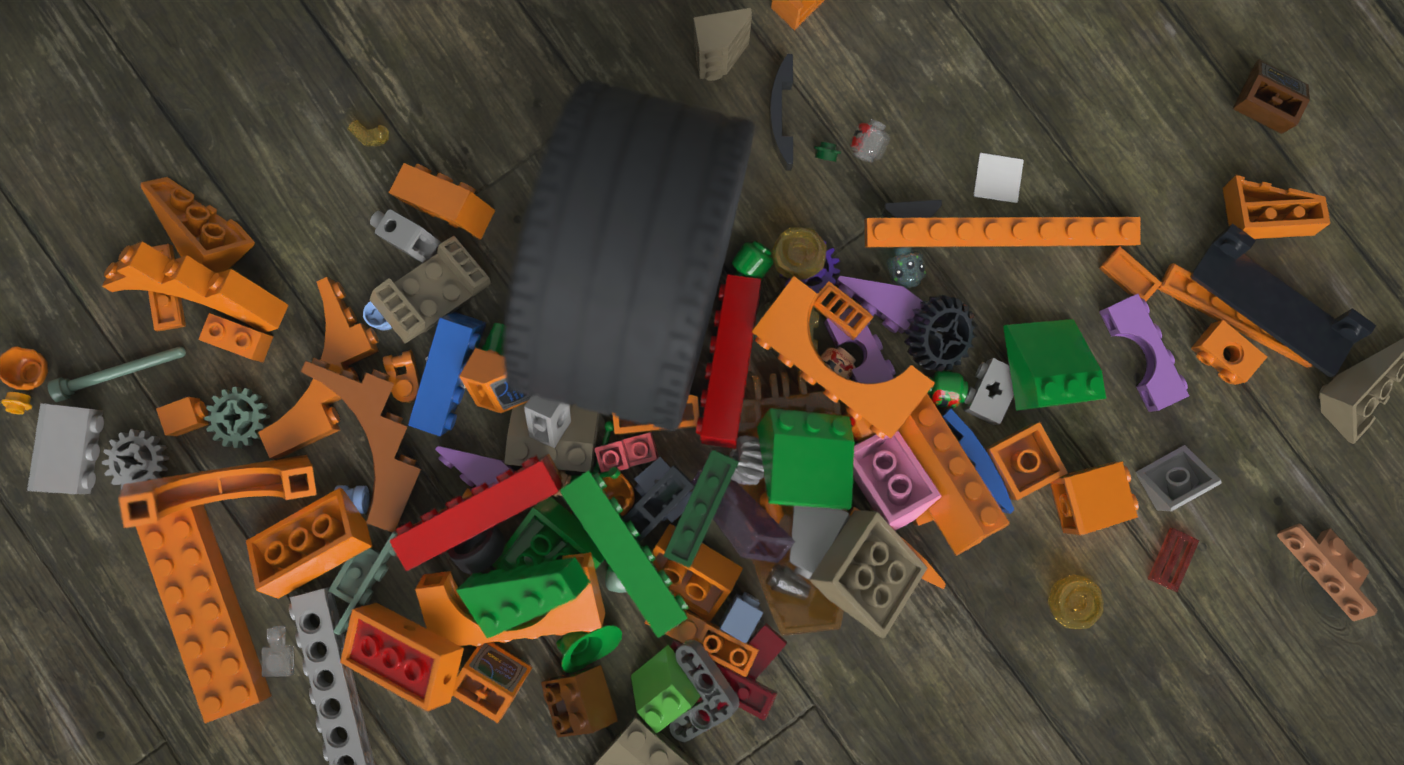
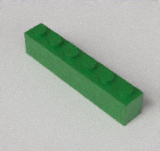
M589 470L562 488L560 492L659 638L688 618L685 610L689 606L680 593L676 596L669 587L673 583L665 570H657L653 564L656 557L648 545L641 546L636 538L640 533L631 520L627 523L620 514L624 510L615 496L612 498L608 497L604 491L607 484L599 472L593 474Z

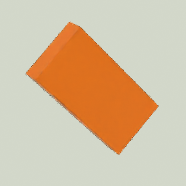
M1120 246L1099 267L1102 272L1130 296L1139 294L1140 298H1143L1145 301L1162 284L1161 281Z

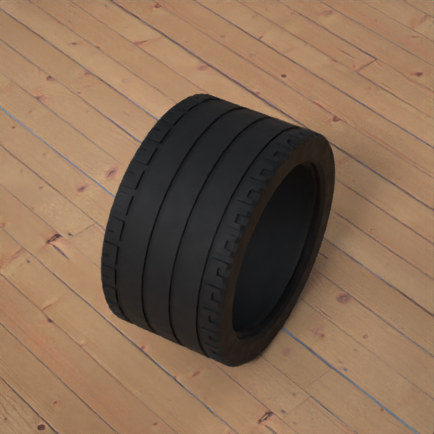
M586 80L574 89L558 118L548 143L529 204L517 254L508 304L504 342L505 375L512 390L532 396L537 394L540 398L571 406L576 404L579 408L606 415L614 413L617 418L645 425L650 422L653 423L654 427L674 431L679 427L705 339L743 187L755 129L751 120L733 115L731 118L725 117L724 113L697 106L688 108L685 103L657 96L650 98L645 93L618 86L611 87L609 84L593 80Z

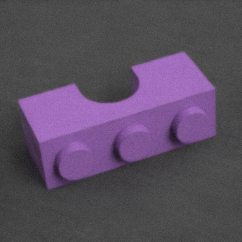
M850 308L845 310L839 318L844 321L852 310ZM856 314L848 325L853 328L861 317ZM829 319L825 320L824 324L836 347L845 343H854L863 351L864 359L862 364L851 370L852 381L881 383L894 379L893 375L896 374L894 367L889 359L884 360L880 352L883 349L882 343L876 334H871L867 325L852 340Z

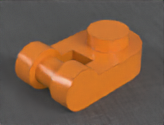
M412 350L402 352V355L393 357V355L384 356L383 364L387 375L390 376L389 381L394 383L391 390L393 397L404 403L415 401L420 386V379ZM405 366L407 373L398 375L397 368Z

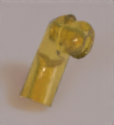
M354 120L348 126V130L365 146L383 145L389 139V131L383 125L367 130L358 120Z

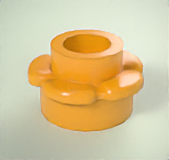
M7 392L5 399L1 400V403L6 407L5 410L13 414H24L25 411L32 409L30 404L31 397L23 393Z

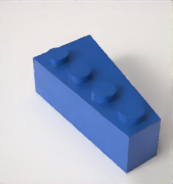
M457 312L439 318L408 426L437 436H442L448 430L453 429L457 415L454 413L465 391L464 384L459 375L475 348L478 349L487 324L486 322Z

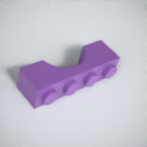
M1136 294L1099 311L1111 337L1121 336L1129 338L1136 342L1143 350L1147 367L1142 381L1137 385V389L1148 412L1159 411L1189 397L1187 392L1188 385L1184 377L1178 374L1174 366L1175 359L1173 354L1165 348L1161 340L1162 333L1160 328L1155 323L1153 324L1148 314L1150 310L1147 302L1140 298L1139 294Z

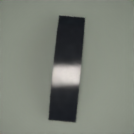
M793 54L786 55L777 72L772 89L769 112L773 146L786 171H791L793 166V136H782V90H791Z

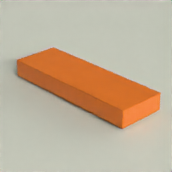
M164 244L152 247L170 259L175 260L173 245ZM148 291L155 331L186 326L182 299L180 297Z

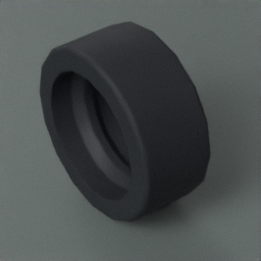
M494 525L448 549V554L461 571L467 574L479 573L489 568L501 556L505 548V537L498 527ZM485 539L478 548L469 553L476 543Z

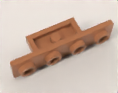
M1296 524L1278 533L1277 537L1352 621L1371 617L1377 613V608L1359 589L1369 573L1368 569L1331 528L1322 531L1316 540L1301 524Z

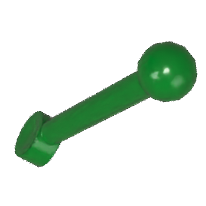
M609 420L604 424L606 431L602 445L608 444L611 431L614 430L613 421ZM598 460L594 467L593 474L597 472L600 473Z
M612 467L609 471L599 474L602 478L611 477L616 479L620 476L621 472L617 467ZM573 475L570 482H573L580 476Z

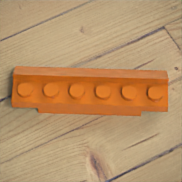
M927 393L898 431L941 494V497L928 508V511L954 554L958 555L977 545L982 539L1008 526L1010 522Z

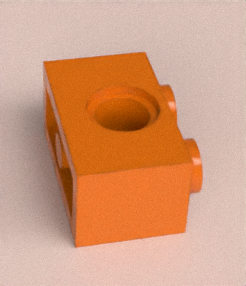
M209 313L198 340L246 358L264 362L273 336Z
M1224 320L1212 323L1191 347L1197 353L1196 357L1199 361L1214 367L1219 372L1218 376L1223 381L1234 385L1246 383L1267 358L1264 353ZM1225 348L1228 349L1231 354V358L1229 361H1227L1223 356V351Z

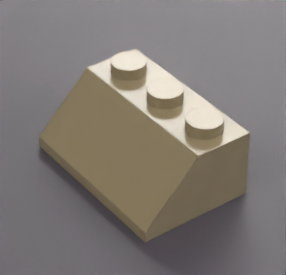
M751 8L693 17L694 49L700 79L706 78L708 81L722 78V75L728 74L749 44L752 18Z

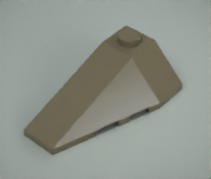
M1404 338L1336 375L1329 384H1325L1319 392L1321 413L1348 442L1355 444L1376 419L1375 416L1371 415L1379 403L1386 404L1389 400V393L1393 382H1401L1403 379Z

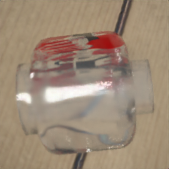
M872 119L869 124H858L849 144L853 150L852 155L868 163H873L874 160H881L891 140L890 135L884 131L886 125Z

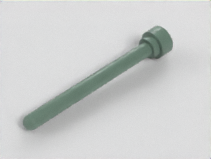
M179 346L73 380L60 377L48 382V391L55 402L69 399L76 390L184 357L186 350Z

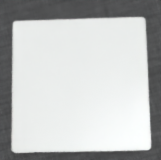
M980 153L974 196L1017 203L1023 159Z

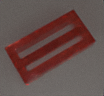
M1170 528L1148 580L1171 591L1178 592L1200 540ZM1176 537H1178V539H1177V541H1176V544H1175V546H1174V548H1173V551H1172V553H1171V555H1170V558H1169V560H1168V562H1167V565H1166V567H1165V569H1164V572H1163L1161 578H1159V577H1160V574H1161V572H1162V570H1163V567H1164V565H1165V563H1166V560H1167V558H1168V556H1169V553H1170V551H1171V549H1172V547H1173V544H1174V542H1175V540H1176ZM1187 541L1188 545L1170 583L1168 582L1169 577L1177 563L1184 542Z

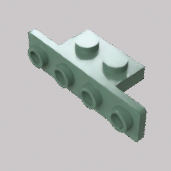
M396 531L391 534L381 552L371 547L347 560L329 588V592L350 604L333 631L335 634L340 635L348 630L352 609L368 604L374 594V591L371 590L376 580L380 582L387 573L389 566L386 563L391 555L394 557L397 555L389 540L397 535Z

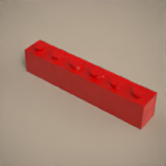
M727 275L726 284L720 285L719 301H723L722 310H716L714 327H718L717 336H712L710 353H714L713 363H707L705 379L710 380L708 390L703 389L701 397V407H705L704 417H698L696 434H700L701 444L736 449L754 337L752 331L756 325L761 293V279Z
M537 455L532 456L521 463L523 468L515 472L510 468L497 475V481L488 486L486 482H483L470 490L472 495L464 499L459 495L445 503L447 508L439 512L434 508L421 515L422 521L413 525L409 521L395 529L397 535L389 540L405 570L408 571L559 492L564 485L548 456L546 455L540 459Z

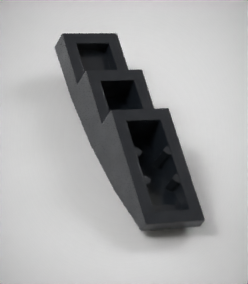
M676 465L623 518L626 523L631 520L640 533L636 537L639 543L695 487Z

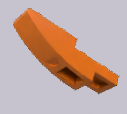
M685 610L688 618L665 633L682 643L690 639L700 642L712 660L747 677L759 649L749 643L745 644L721 630L719 626L688 610Z

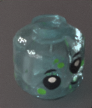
M911 247L894 249L895 255L887 259L891 282L905 288L920 285L921 280L926 276L922 253L917 250L912 251Z

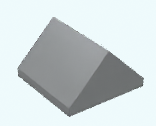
M1185 445L1136 472L1138 479L1158 511H1173L1222 484L1221 479Z

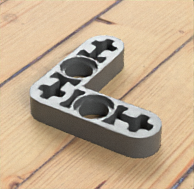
M691 639L684 642L677 649L676 660L702 697V700L670 723L669 727L672 736L681 742L689 741L727 720L739 707V699L705 648L700 642ZM692 652L694 656L689 657L687 653ZM699 664H701L702 667L699 670H697L696 667ZM702 673L712 677L713 685H708L703 681ZM720 702H726L728 704L724 705L719 710L716 707ZM698 710L706 711L710 721L703 720L699 716ZM691 721L692 725L689 728H682V725Z

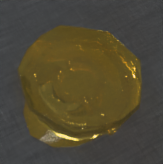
M802 227L787 229L777 238L772 250L777 272L789 279L795 276L799 280H804L815 276L824 267L827 245L814 229Z
M1072 574L1053 584L1048 603L1055 619L1065 628H1090L1103 614L1104 602L1101 589L1094 581L1084 576Z

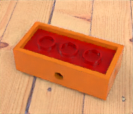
M378 603L352 609L340 663L418 707L429 711L451 702L464 648Z

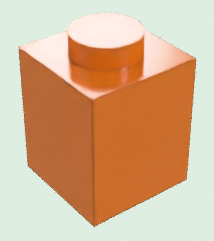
M186 397L156 409L166 436H180L209 425L208 421L204 420V417L208 416V410L204 402L200 401V398Z

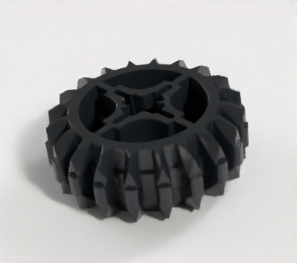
M939 295L938 297L930 296L928 301H920L921 309H912L915 316L914 318L907 319L910 323V328L903 330L909 335L904 341L907 346H910L907 353L913 356L912 360L925 369L941 372L944 369L952 370L953 365H961V357H969L967 353L968 348H974L971 341L977 335L973 332V329L978 326L975 321H972L975 314L969 311L970 306L956 297ZM937 331H940L941 333H944L945 335L942 336L941 334L937 333Z

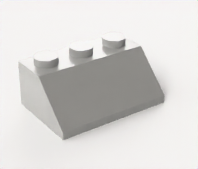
M40 403L27 491L91 494V489L96 480L94 473L95 461L100 453L98 445L99 434L104 426L103 410Z

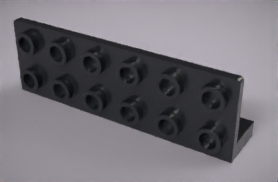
M1232 223L1213 240L1190 275V278L1329 377L1335 376L1353 344L1372 334L1376 324L1353 308L1337 318H1333L1244 255V253L1252 248L1256 240Z

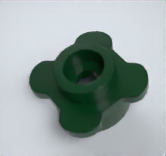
M822 141L820 142V147L814 146V149H816L815 158L836 162L837 156L841 154V151L836 150V144Z

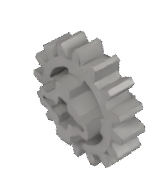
M130 430L129 434L121 432L118 434L120 441L113 439L109 441L113 446L112 450H104V453L109 455V459L102 461V464L109 465L110 468L104 474L105 476H114L111 483L113 485L121 484V489L123 484L161 478L159 472L168 470L167 467L162 465L163 461L169 460V456H162V452L167 447L166 445H157L160 438L158 436L150 437L149 431L139 432V430ZM129 457H134L136 460H138V462H141L143 464H138L136 461H134V459H131ZM148 470V472L142 477L143 472Z

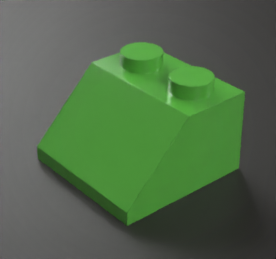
M669 645L664 647L631 675L637 713L656 734L690 709L700 697V694L678 664L676 653Z

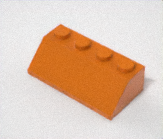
M342 488L334 490L246 540L256 591L277 599L372 547L365 519Z

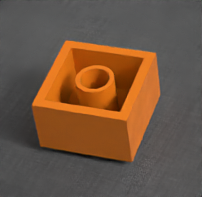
M1040 422L1031 423L984 448L1000 474L1010 500H1019L1068 474Z

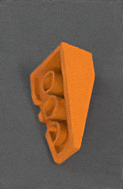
M165 177L141 183V189L181 257L188 255L213 272L220 273L232 267L254 246L252 238L238 223L232 219L226 221L216 214L217 209L211 205L205 207L194 200V194L170 178Z

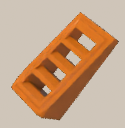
M830 282L818 293L819 296L813 305L852 340L859 335L874 317ZM830 292L833 293L835 296L826 306H823L821 302ZM840 299L843 304L834 314L830 309ZM849 307L852 310L844 321L839 318L840 315ZM857 314L861 319L852 328L848 324Z

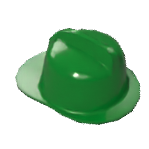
M606 625L592 632L576 631L565 634L556 642L557 648L563 655V670L567 673L577 672L588 664L611 653L622 639L620 628L615 625Z

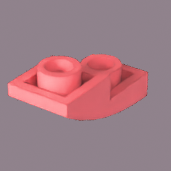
M652 432L594 448L601 472L609 471L612 467H617L621 471L659 458Z

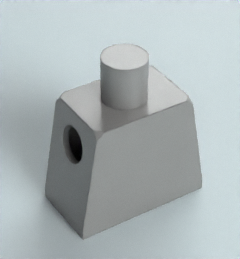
M390 209L386 214L377 211L371 217L370 225L376 228V235L421 263L433 257L438 249V245L441 244L438 239L425 229Z

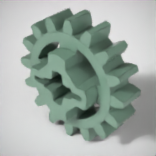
M233 387L232 392L223 389L222 398L219 396L212 397L216 404L214 406L207 405L206 409L211 411V416L204 417V420L211 421L212 425L206 430L207 432H216L213 437L214 441L223 440L222 446L230 447L233 444L234 448H242L243 443L246 446H252V438L261 440L258 432L260 429L268 427L263 424V421L270 418V415L263 414V410L268 405L259 403L262 398L261 395H252L251 389L245 388L242 391L240 387ZM247 402L252 407L253 412L247 407ZM240 414L241 418L235 421L234 417ZM222 424L227 428V432L224 430Z

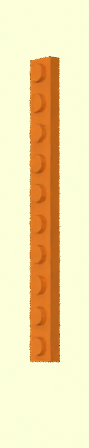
M1140 217L864 219L865 248L1141 245Z

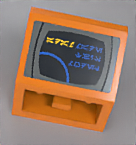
M475 348L459 375L477 406L498 413H503L525 404L532 396L512 390L505 375L504 356L493 350L484 351Z
M493 642L484 643L475 649L456 678L452 695L498 723L505 715L533 666Z

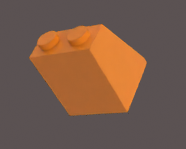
M1123 461L1111 462L1071 472L1050 483L1063 533L1084 535L1138 518L1136 512L1139 508L1136 496L1133 493L1131 494L1129 486L1131 476L1128 468L1123 465Z

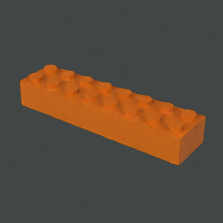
M204 504L173 512L155 523L136 526L204 723L211 722L271 697L272 695Z

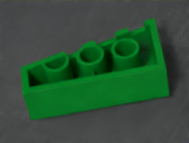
M576 557L542 562L536 566L522 565L512 570L504 571V569H498L487 574H482V572L475 573L460 585L456 591L486 638L489 639L575 600L591 581Z

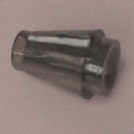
M776 563L766 580V584L771 586V590L802 600L808 596L811 589V584L807 583L786 564L780 565Z

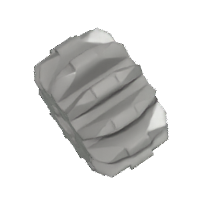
M740 436L737 439L736 449H732L730 452V457L739 460L731 480L744 485H756L764 477L759 438Z

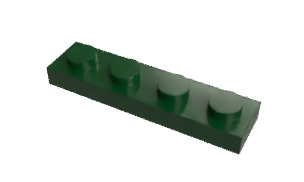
M712 448L663 557L685 567H691L739 460Z

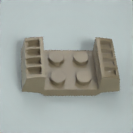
M452 236L439 244L437 254L396 282L393 283L389 278L372 291L370 301L406 344L419 334L428 331L438 324L440 317L449 315L468 303L475 295L489 286L491 281L457 238Z

